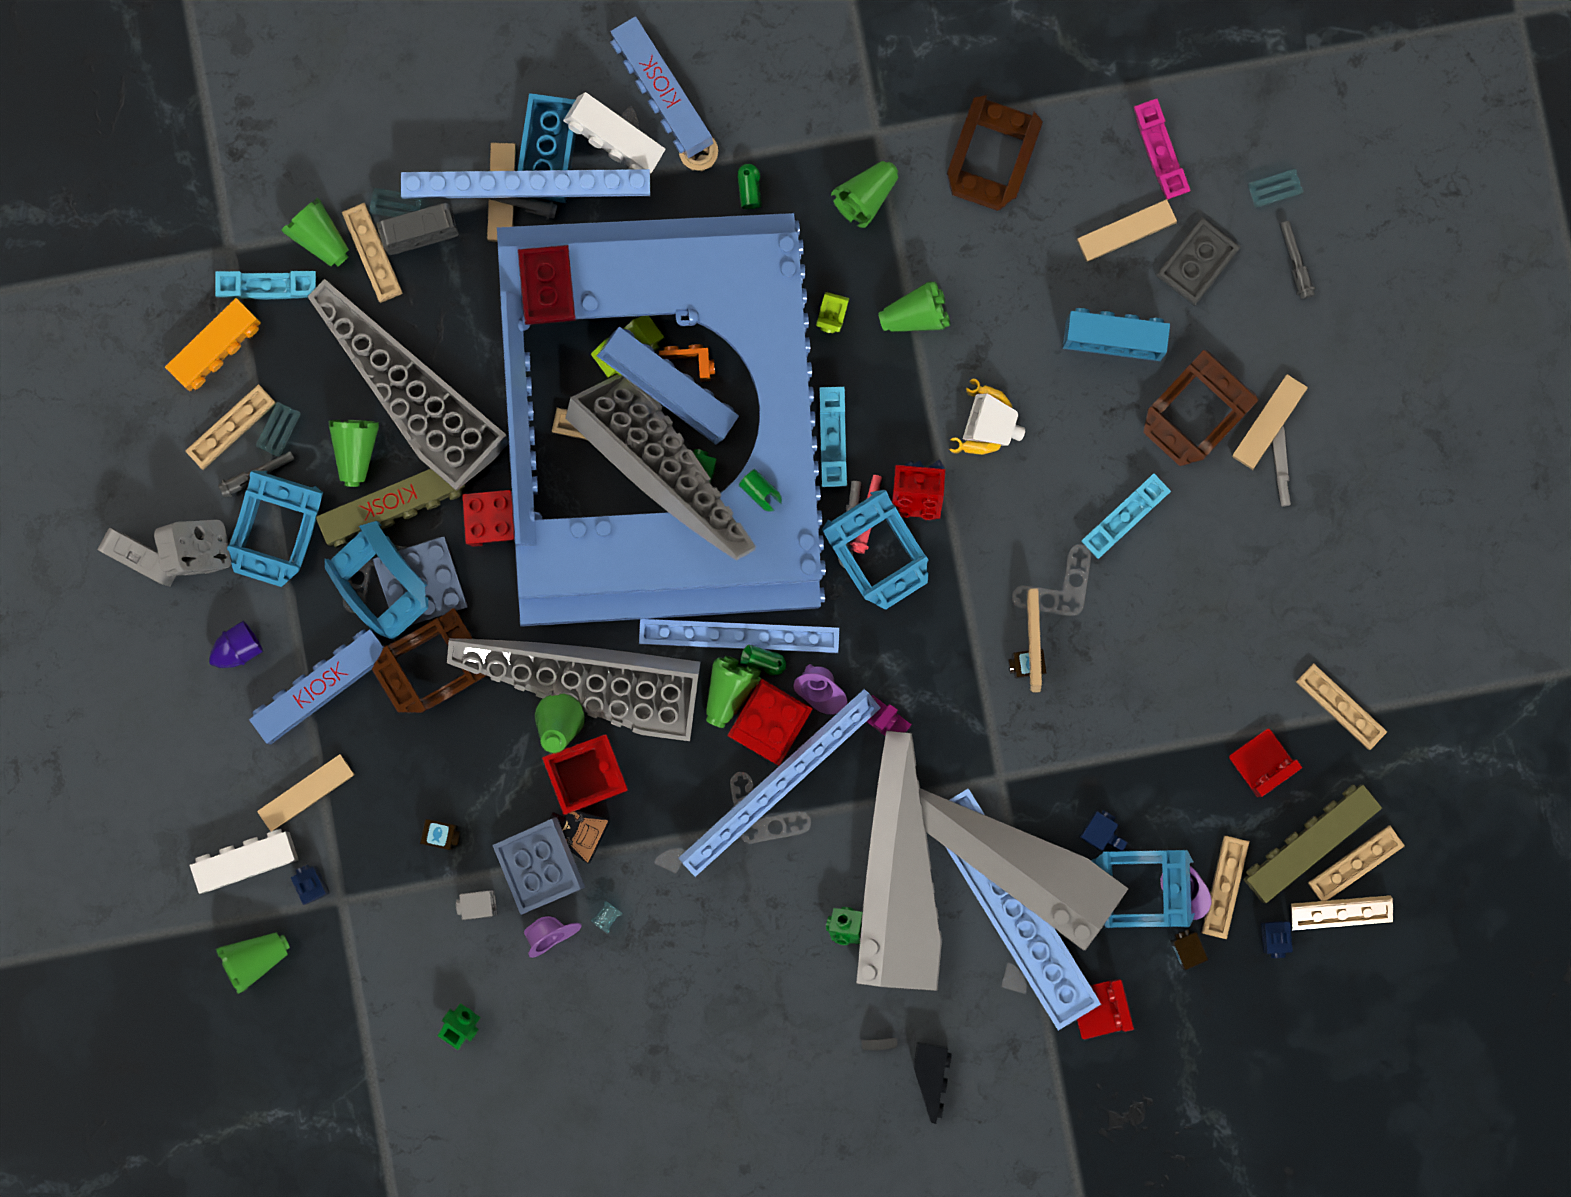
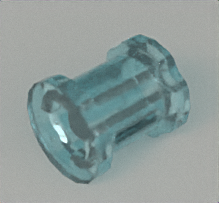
M605 901L603 903L604 907L596 918L592 917L590 921L609 934V928L617 917L623 913Z

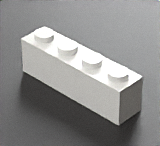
M586 92L576 98L563 120L568 124L571 131L587 137L591 145L604 149L609 153L608 155L611 159L624 163L629 167V170L650 169L651 174L665 151L664 147Z
M281 829L267 833L268 838L258 841L257 837L243 841V847L234 849L232 845L220 849V855L211 857L210 854L195 858L196 863L191 864L190 868L199 894L298 861L290 832L282 833Z

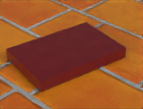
M568 245L518 249L525 325L576 320Z

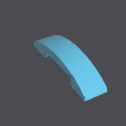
M215 271L216 297L237 299L306 298L316 288V271H291V273Z
M820 387L822 487L847 486L845 387Z
M1153 474L1081 542L1099 559L1171 491Z

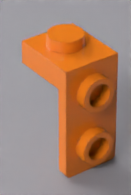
M701 344L689 345L688 349L680 350L678 346L664 347V351H659V356L662 359L699 357L701 382L711 381L710 374H715L714 359H709L708 348H703Z

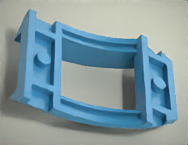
M251 471L239 518L230 544L227 547L232 559L231 565L235 573L282 587L301 568L315 526L323 492L316 486L312 488L267 474L268 471ZM260 500L304 513L289 561L245 548Z
M880 490L870 492L871 497L833 521L828 519L822 531L864 599L881 608L888 609L928 583L927 561L929 560L893 505L887 491ZM886 519L912 561L874 586H871L846 544Z
M374 521L359 526L361 532L331 560L325 559V570L344 600L373 632L394 640L428 609V598L425 597L427 583L411 569L389 537L385 536L380 528V522ZM375 554L378 555L388 570L408 590L379 618L369 610L348 581Z
M1187 850L1103 852L1099 857L1091 860L1112 877V864L1162 863L1164 913L1114 914L1113 910L1104 923L1105 928L1190 927L1195 913H1191L1190 863L1194 862Z

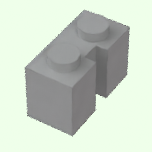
M495 890L459 894L460 899L456 900L457 914L462 915V920L497 915Z

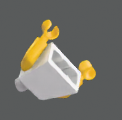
M971 379L970 383L976 385L977 389L970 390L966 388L968 395L975 396L963 439L967 441L963 443L959 438H952L950 441H957L960 446L956 450H949L952 453H959L964 450L965 453L983 455L998 451L1001 446H1008L1011 438L1021 441L1025 434V428L1016 424L1018 412L1012 409V403L1004 392L986 385L982 387L977 379Z

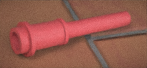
M873 475L867 498L872 496L870 492L879 491L883 477ZM871 528L849 543L851 551L865 554V550L869 548L867 543Z

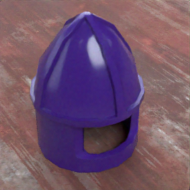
M243 620L228 631H223L222 635L215 641L210 652L209 664L218 668H232L245 665L247 661L262 653L263 648L251 628Z

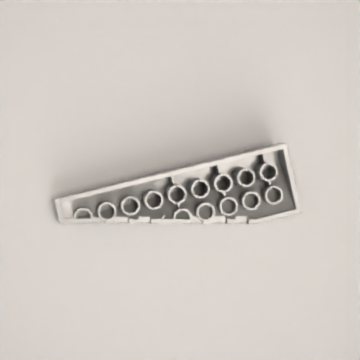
M324 279L308 296L309 300L416 455L456 491L489 465L509 444L508 437L502 430Z
M618 374L570 398L565 419L661 507L735 560L755 550V544L742 525L736 523L732 517V510L729 506L724 505L720 499V492L717 488L712 487L710 477L693 452L683 444V437L680 433L677 434L672 427L673 422L668 415L665 416L661 411L662 406L658 401L623 375L619 376Z
M449 638L448 664L475 674L487 675L491 677V680L499 683L500 681L514 685L515 689L533 692L540 698H545L549 695L568 694L580 702L583 711L587 712L588 716L594 718L598 716L611 721V724L621 727L622 725L633 729L632 732L640 735L690 741L701 663L699 661L572 645Z
M886 731L868 857L857 984L936 991L938 990L942 935L938 925V908L935 905V888L931 877L932 867L926 827L924 828L922 815L924 813L920 802L919 779L917 780L915 767L917 765L912 733Z
M921 788L919 790L920 802L924 813L922 815L924 828L926 827V832L1083 950H1086L1128 890L1127 887L1086 857Z

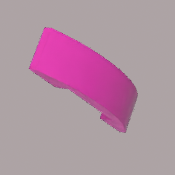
M1158 99L1134 106L1136 120L1147 155L1166 199L1168 200L1190 192L1191 190L1183 168L1179 166L1164 124L1166 121Z

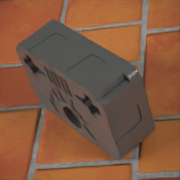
M448 203L435 205L377 223L383 248L388 255L423 247L459 235L453 211Z

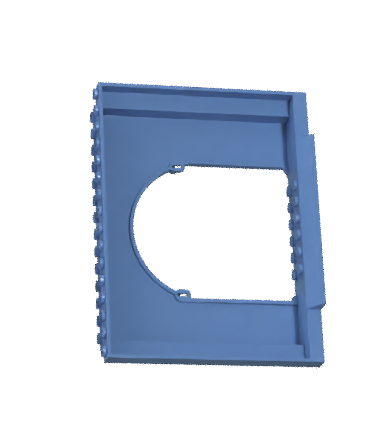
M794 213L497 227L520 626L819 609L821 602H825L824 587L820 588L819 581L825 575V561L820 560L821 550H824L823 535L818 533V528L822 525L821 510L817 511V504L820 501V486H815L816 476L819 475L818 461L813 459V455L817 451L816 436H812L813 426H815V412H810L814 394L813 387L808 386V381L812 377L811 362H807L808 352H810L809 337L805 338L809 321L808 313H803L805 303H807L806 288L802 289L803 279H805V265L800 264L801 254H803L804 249L803 240H798V235L800 234L799 220L795 221ZM568 245L575 319L675 314L676 322L680 326H693L696 323L703 325L723 338L737 352L749 370L755 385L759 404V427L755 446L747 464L738 477L720 493V499L725 506L730 507L733 512L732 517L736 523L742 525L755 544L756 548L754 551L735 560L699 536L670 513L542 520L541 514L534 512L533 495H538L537 476L532 477V470H536L535 451L530 452V445H535L534 426L529 427V421L533 420V403L527 402V396H532L531 377H526V371H530V353L524 352L523 331L527 330L530 325H525L518 249ZM681 316H689V320L681 321ZM753 469H756L782 496L781 504L770 494L765 497L764 500L774 509L772 512L763 510L739 487L741 480Z

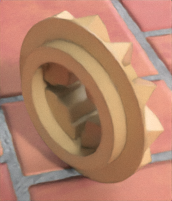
M712 137L713 144L703 150L707 155H700L696 161L695 155L688 159L684 152L679 153L683 164L691 170L700 171L712 167L718 157V146L714 138Z

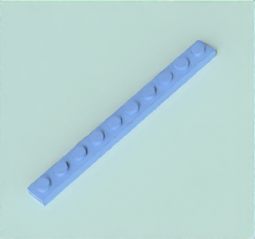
M650 169L401 172L402 199L650 196Z
M865 689L862 690L678 859L696 877L880 709V706Z

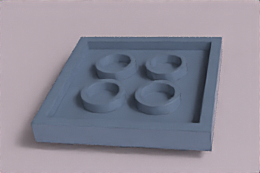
M445 536L397 550L411 569L427 583L425 597L428 598V609L411 625L444 615L453 608L457 611L468 607ZM374 557L373 562L388 607L390 608L408 590L395 578L379 557Z
M557 817L493 845L520 915L585 888Z

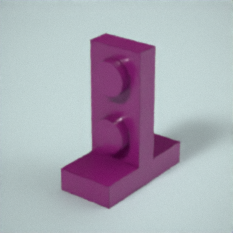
M871 695L880 706V709L866 722L884 736H886V731L906 733L912 724L896 713L898 710L889 704L887 706L874 695Z

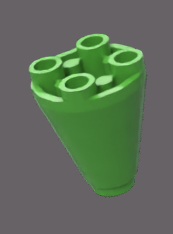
M936 281L926 282L885 307L884 311L879 312V319L883 330H890L891 332L943 330L950 326L948 313L944 312L942 304L945 303L942 289L938 288Z
M725 655L724 659L718 657V659L714 660L706 714L708 715L706 721L720 728H724L726 723L731 721L761 679L759 677L761 673L759 669L750 666L745 668L738 665L739 661Z

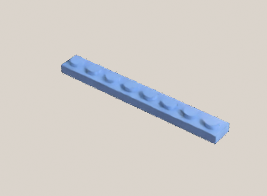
M640 619L639 644L744 649L749 644L775 651L838 653L839 628Z

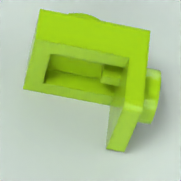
M825 292L816 326L821 327L820 329L827 333L840 332L849 298Z

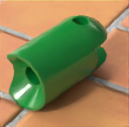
M752 164L742 165L738 171L739 192L743 209L762 207L759 188L760 173Z
M756 469L750 471L739 483V487L765 511H774L768 502L764 500L768 494L780 504L782 503L781 494Z
M748 644L741 655V664L763 670L769 675H779L786 668V661L782 655Z

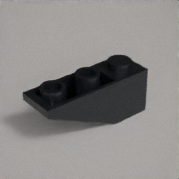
M917 1042L913 1068L930 1122L936 1124L937 1118L942 1119L944 1103H940L941 1093H946L948 1078H944L945 1068H950L952 1053H948L947 1046Z

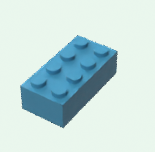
M529 93L517 171L571 170L576 133L571 131L568 124L563 120L575 102L574 99ZM567 197L531 198L566 203Z
M1076 308L1075 311L1070 312L1066 319L1063 349L1161 361L1167 353L1170 323H1164V319L1149 318V321L1139 320L1140 317L1137 315L1127 314L1123 318L1116 317L1113 312L1101 311L1100 314L1090 313L1089 309Z

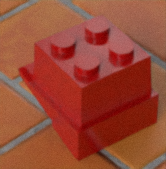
M760 679L727 736L780 766L813 709L765 680Z
M607 734L566 748L558 753L542 757L564 815L628 791Z

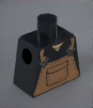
M581 811L571 812L567 817L553 812L549 820L557 817L570 851L584 862L590 864L610 820Z

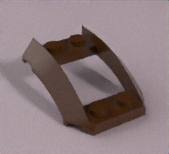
M987 95L973 98L947 175L952 195L999 211L1008 202L1017 197L1043 121L1035 111L1033 115H1029L986 100ZM977 125L1023 140L1008 186L961 170Z
M1204 349L1148 409L1143 433L1179 466L1203 460L1259 401V398L1252 389H1248L1223 366L1213 354ZM1196 376L1232 409L1198 447L1161 414Z
M455 608L402 639L383 647L372 670L397 712L422 713L487 676L462 669L465 673L464 675L420 699L396 660L397 657L418 647L438 634L442 635L447 645L449 638L473 639Z

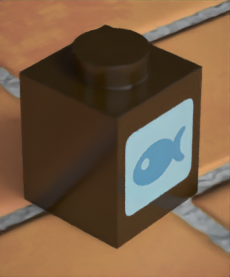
M1040 649L1041 675H1045L1047 673L1044 651ZM1029 651L1012 653V659H1008L1010 674L1014 673L1015 679L1030 677Z
M425 819L420 844L452 850L453 846L458 845L460 831H457V825Z
M1186 929L1174 935L1176 939L1170 941L1183 970L1208 961L1197 932H1189Z

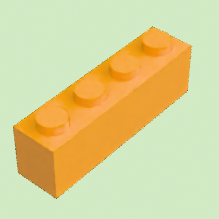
M235 298L165 368L187 390H197L206 381L205 377L211 371L214 373L223 365V359L229 354H235L241 347L240 343L246 337L251 338L259 330L258 326L261 322Z

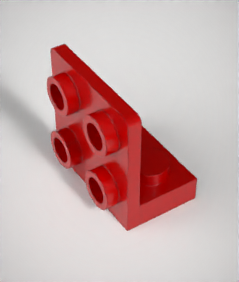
M896 465L892 503L902 518L911 516L921 517L925 520L940 519L946 469Z
M512 491L463 494L465 540L467 545L474 547L483 546V543L515 540Z
M1270 729L1264 730L1229 755V759L1256 797L1264 796L1303 768L1297 759L1292 760Z
M1121 979L1090 985L1101 1005L1077 1019L1081 1038L1088 1039L1120 1030L1123 1032L1134 1030Z

